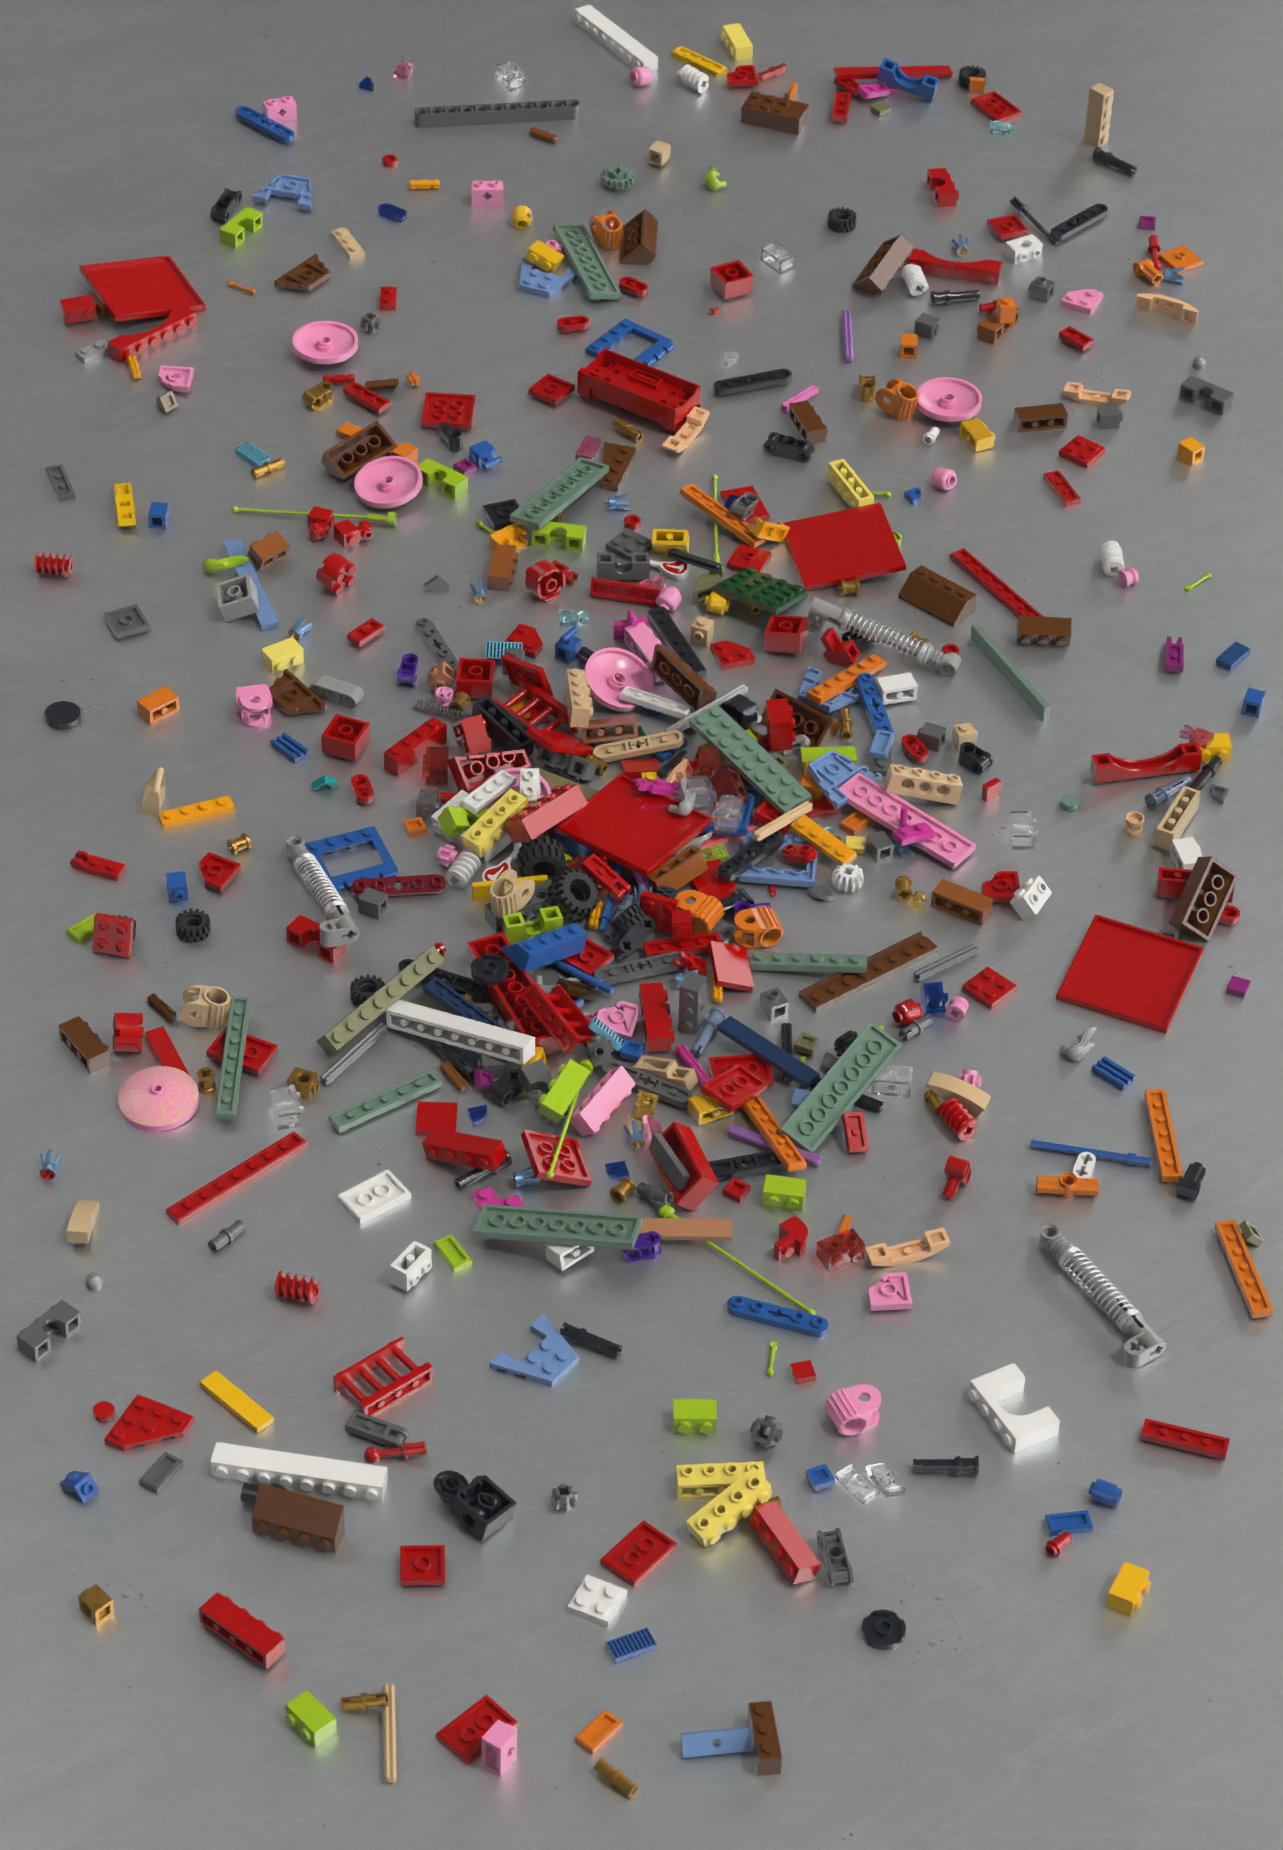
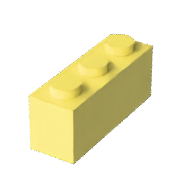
M740 23L723 25L722 32L720 33L721 40L724 41L734 60L753 59V45Z

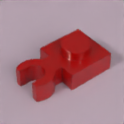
M556 560L551 563L565 574L566 584L573 586L574 580H578L579 575L576 572H569V567Z

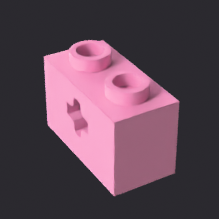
M292 96L262 101L264 116L278 123L297 119V105Z
M472 181V206H503V181Z
M497 1720L482 1737V1766L501 1777L517 1759V1730L512 1725Z

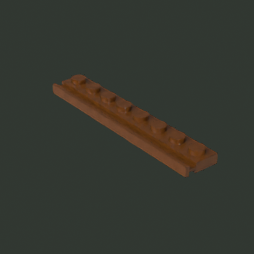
M920 931L867 957L866 973L837 972L799 991V997L803 998L804 1002L817 1013L937 953L938 946L928 937H924Z

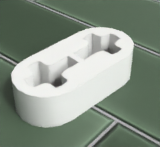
M1090 1152L1080 1153L1072 1173L1077 1178H1091L1095 1168V1155Z

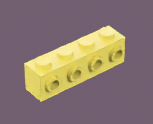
M844 459L828 463L827 481L833 485L835 491L841 495L843 501L848 504L850 509L874 504L873 494Z
M510 788L462 835L464 848H470L480 858L489 852L507 833L503 823L508 821V817L513 813L522 812V808L529 804L528 798Z
M763 1461L676 1465L678 1500L715 1498L752 1467L765 1478Z
M752 1467L686 1520L688 1531L704 1548L710 1544H715L724 1532L732 1530L739 1520L751 1515L754 1506L760 1503L764 1504L769 1500L772 1494L771 1484Z

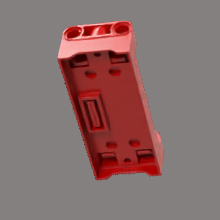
M605 348L599 352L597 358L587 367H582L578 370V395L591 400L597 398L662 424L663 429L673 433H677L686 423L687 415L695 406L701 408L700 385Z

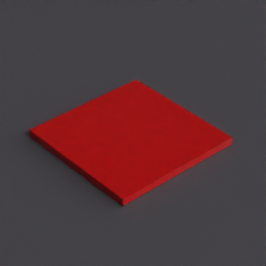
M169 255L79 266L80 273L114 321L170 315L172 309L182 304L187 305L196 312L206 311L205 303Z
M881 502L783 523L790 528L785 536V540L803 588L807 591L841 584V580L845 582L856 581L906 570L905 561Z
M620 774L587 800L588 804L556 825L555 832L648 877L712 823V818L695 809H692L691 813L687 816L669 812V805L678 806L680 802L665 795L652 794L650 791H640L638 786H636L635 780Z
M1095 914L1056 994V1000L1167 1034L1205 948Z

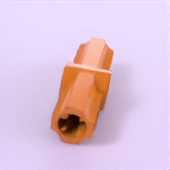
M1070 1172L1062 1173L1060 1177L1037 1176L1036 1193L1058 1194L1063 1199H1072L1075 1195L1098 1196L1099 1179L1077 1178L1075 1174Z

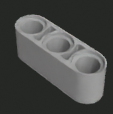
M324 674L319 675L309 688L320 699L351 709L364 696V691L360 686Z

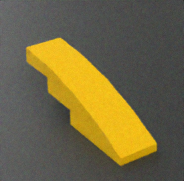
M131 483L114 484L118 527L136 525Z

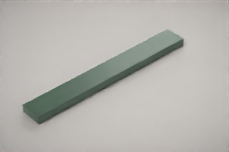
M973 624L970 639L1042 721L1049 720L1050 705L978 624Z
M231 997L215 1119L236 1120L251 997Z

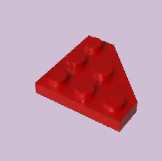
M137 1394L104 1438L105 1444L121 1451L132 1450L133 1446L141 1444L148 1446L160 1443L162 1439L173 1436L175 1439L184 1437L194 1423V1416Z

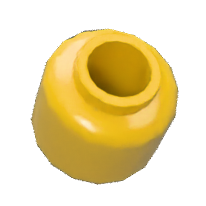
M521 205L512 210V224L515 227L525 229L531 225L532 212L529 207Z
M712 591L710 596L706 595L704 605L707 606V612L722 616L725 612H728L731 599Z

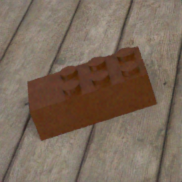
M751 92L741 108V123L799 135L808 121L809 104L792 101L787 98H778L773 95H765L759 92Z

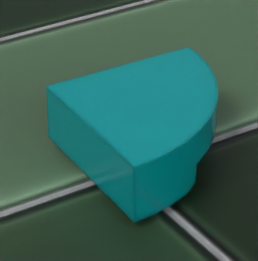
M323 775L313 781L311 785L312 789L321 790L320 788L323 787L332 789L338 786V782L331 777Z

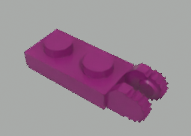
M1167 636L1165 671L1183 672L1184 644H1182V637H1178L1177 644H1173L1171 637Z

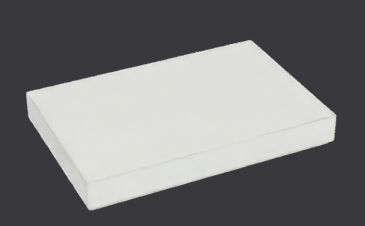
M388 1169L337 1195V1200L360 1225L411 1199L409 1190Z

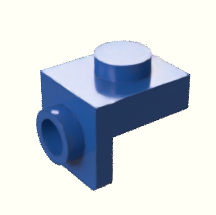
M72 1471L59 1483L63 1491L76 1493L81 1503H86L99 1491L91 1474L87 1472Z

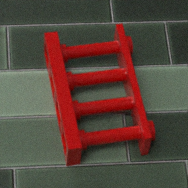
M525 677L519 680V692L502 704L497 699L493 700L526 731L528 728L537 729L535 725L548 715H552L556 719L542 730L553 731L561 724H565L570 729L572 728L569 725L567 707ZM523 697L531 700L516 713L509 709ZM536 706L544 709L530 721L522 718Z
M532 982L521 995L524 1002L565 1053H570L577 1043H582L585 1047H588L586 1041L590 1040L591 1036L597 1035L588 1027L590 1021L560 984H557L550 993H544L537 983Z
M401 1336L333 1376L334 1391L337 1393L346 1388L359 1401V1412L375 1416L432 1382L433 1366L429 1362L417 1366L404 1353V1338ZM398 1358L411 1372L400 1376L388 1362ZM381 1368L394 1382L383 1386L371 1372ZM363 1378L376 1393L366 1397L353 1383Z

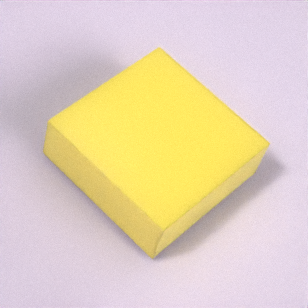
M846 836V845L857 854H864L865 837Z

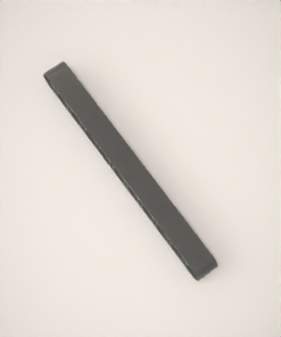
M569 99L419 107L414 110V125L418 128L576 120L579 118L580 103L577 100Z

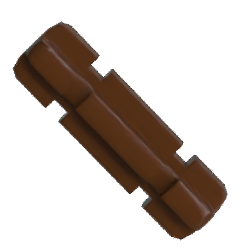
M152 993L147 997V1002L169 1022L176 1020L177 1013L162 999H159L156 994Z

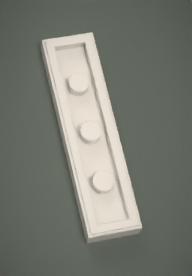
M626 686L619 696L621 700L680 719L690 715L693 711L692 706L630 686Z
M501 770L463 798L459 806L476 814L515 785L517 778Z

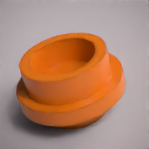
M410 371L406 375L410 386H419L420 378L418 374Z

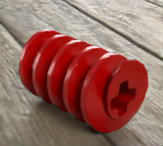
M37 552L34 562L35 571L37 574L43 572L45 575L48 573L55 575L56 573L57 576L63 574L64 577H68L73 569V556L70 555L69 560H67L65 554L60 559L59 554H56L55 558H53L52 553H50L47 558L45 552L42 553L41 557H39Z
M951 1098L942 1103L936 1113L960 1140H969L976 1132L977 1120L973 1118L971 1113H968V1110L964 1108L962 1103H959L960 1101L957 1098Z
M279 1271L274 1289L278 1298L284 1296L288 1300L293 1298L294 1301H298L300 1299L303 1303L308 1301L313 1305L320 1294L321 1280L315 1284L314 1277H311L308 1283L306 1276H303L301 1281H299L298 1274H295L293 1279H291L289 1272L283 1278L282 1271Z

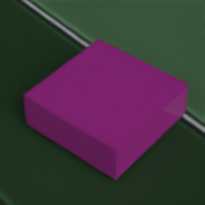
M1140 216L1139 229L1155 230L1156 217Z
M465 458L455 463L453 470L468 476L477 471V465Z
M1232 975L1226 992L1244 998L1251 981Z
M477 1068L473 1072L475 1086L488 1092L489 1087L494 1082V1077L492 1074Z

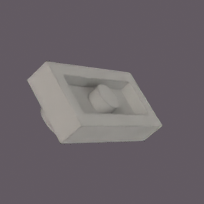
M103 340L97 341L75 351V357L82 363L87 364L107 355L108 344Z

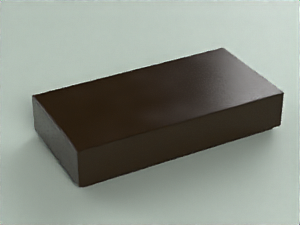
M559 978L556 985L560 984L566 993L571 996L593 1001L598 996L587 984Z

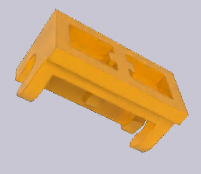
M754 517V520L757 521V526L749 524L747 527L757 538L776 542H783L790 529L782 522L774 524L764 522L757 517Z
M513 523L489 535V549L494 552L495 544L515 545L517 551L528 545V540L523 537L527 532L517 523Z

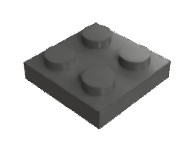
M629 528L606 543V550L627 561L631 560L632 553H647L653 548L652 540Z
M137 604L103 613L104 620L116 639L150 630V624Z

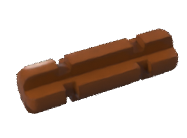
M536 127L530 129L531 136H537V138L545 141L549 140L551 143L558 141V135L551 134V132L542 129L538 130Z
M448 1061L441 1063L440 1070L460 1092L467 1090L468 1083Z

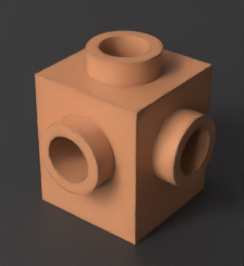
M442 661L428 671L427 684L434 690L442 686L451 688L455 683L456 671Z

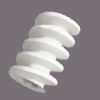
M685 65L678 71L676 76L679 82L699 93H704L708 88V75L690 65Z
M913 264L906 265L902 270V276L910 294L918 296L927 292L929 285L921 267Z
M1109 540L1104 542L1100 547L1103 571L1109 577H1118V572L1125 570L1122 549L1117 541Z
M470 848L462 850L445 873L444 878L446 882L452 886L464 888L481 866L477 854Z

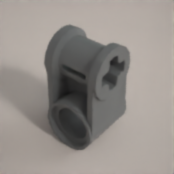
M745 493L732 503L729 512L731 514L735 513L741 517V520L745 521L754 513L759 499L753 493Z

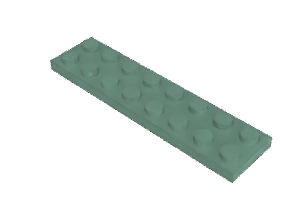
M554 224L553 231L589 298L593 300L620 299L621 292L584 224Z
M579 457L510 514V521L534 530H540L609 472V465Z
M718 704L689 720V725L782 815L805 801L809 802L812 800V795Z
M870 1021L780 1128L779 1132L786 1134L799 1148L814 1153L841 1121V1115L851 1109L903 1044Z
M483 1204L472 1232L473 1237L633 1250L643 1225V1216Z

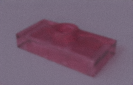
M585 436L575 454V459L577 460L579 457L593 461L602 444V439Z
M646 1114L642 1118L646 1130L645 1136L650 1145L653 1135L659 1132L662 1134L663 1132L660 1122L650 1114Z

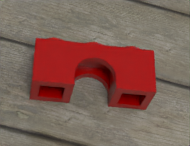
M946 168L927 169L926 183L930 191L935 190L934 200L938 208L956 206L957 200H959V191L956 190L950 173L947 172Z
M299 915L286 927L287 942L301 949L307 944L317 943L318 957L332 964L347 952V944L336 947L322 946L320 944V924L302 915Z

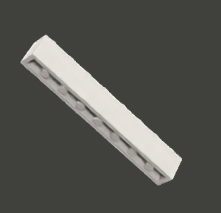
M590 4L575 9L574 22L633 68L647 67L651 72L658 70V56Z
M399 999L386 1010L387 1027L521 1065H524L535 1055V1037Z
M216 1442L210 1461L211 1476L269 1485L276 1483L285 1488L289 1487L383 1501L388 1483V1467Z

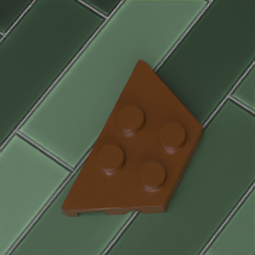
M314 254L274 281L275 287L310 291L330 278V272L324 263L318 260V255Z
M285 669L283 676L277 678L274 684L269 687L272 702L287 715L327 710V704L288 669Z

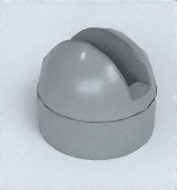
M1196 356L1192 367L1197 370H1203L1206 366V360L1202 356Z
M96 1272L88 1274L86 1277L87 1289L91 1291L101 1289L103 1286L101 1275Z

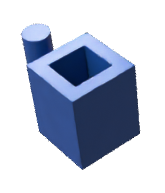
M486 440L469 447V461L477 465L478 469L483 468L485 470L502 463V458L500 456L496 457V448Z
M575 626L563 634L559 641L555 643V658L567 664L576 659V654L582 648V640L574 636L578 632Z

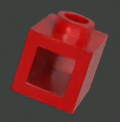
M691 910L672 911L673 939H692Z

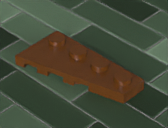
M604 442L603 464L609 465V472L602 477L601 489L618 492L636 455L635 447Z

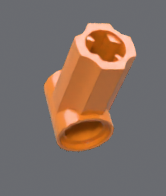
M1147 258L1133 264V271L1136 276L1143 275L1153 285H1158L1163 280V274L1154 268L1151 259Z

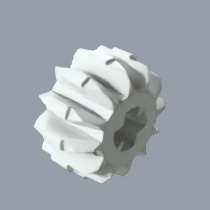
M842 863L841 866H836L832 873L833 887H836L838 891L843 890L845 893L847 891L853 893L854 890H860L864 882L862 869L858 868V865H851V863L848 865Z

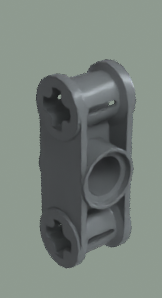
M835 1528V1531L828 1532L817 1531V1544L827 1571L829 1585L835 1586V1583L841 1582L853 1583V1571L846 1554L840 1528Z

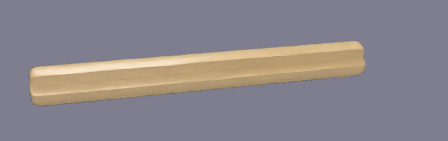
M805 801L753 832V840L759 842L797 820L803 814L809 813L813 810V804Z
M385 1684L382 1690L388 1693L389 1705L383 1706L384 1781L386 1783H395L397 1780L395 1686L393 1684Z

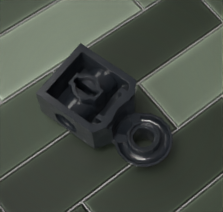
M451 1470L440 1472L434 1478V1489L440 1499L453 1504L451 1514L481 1541L485 1540L513 1518L517 1502L486 1475L476 1476L470 1484H468L467 1479L462 1474Z

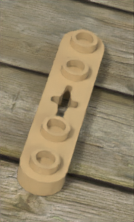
M672 730L602 744L594 748L593 754L596 755V758L606 763L675 749L682 746L683 734L680 731Z

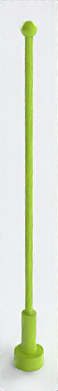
M713 474L711 476L713 480V499L717 501L716 480L718 475ZM714 520L715 554L713 555V561L720 563L717 521ZM722 566V571H721V572H718V574H719L721 577L724 575V568H723V566Z
M232 507V512L234 513L244 511L293 515L309 514V512ZM388 512V515L368 514V516L333 514V517L367 519L368 521L388 522V526L396 525V512Z
M581 1060L578 1064L590 1070V1076L594 1069L593 1063L590 1060ZM579 1092L571 1103L550 1169L546 1172V1177L549 1179L554 1177L553 1170Z
M667 1204L662 1206L658 1212V1218L679 1217L674 1214V1208ZM702 1240L807 1313L815 1315L813 1308L809 1309L711 1241Z

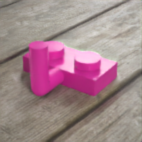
M632 609L628 610L626 620L612 621L613 639L624 638V631L627 626L632 625L635 627L638 623L644 622L648 627L647 617L636 618Z
M901 807L899 825L902 828L893 830L892 837L901 846L934 838L935 831L926 822L910 826L907 823L908 807Z

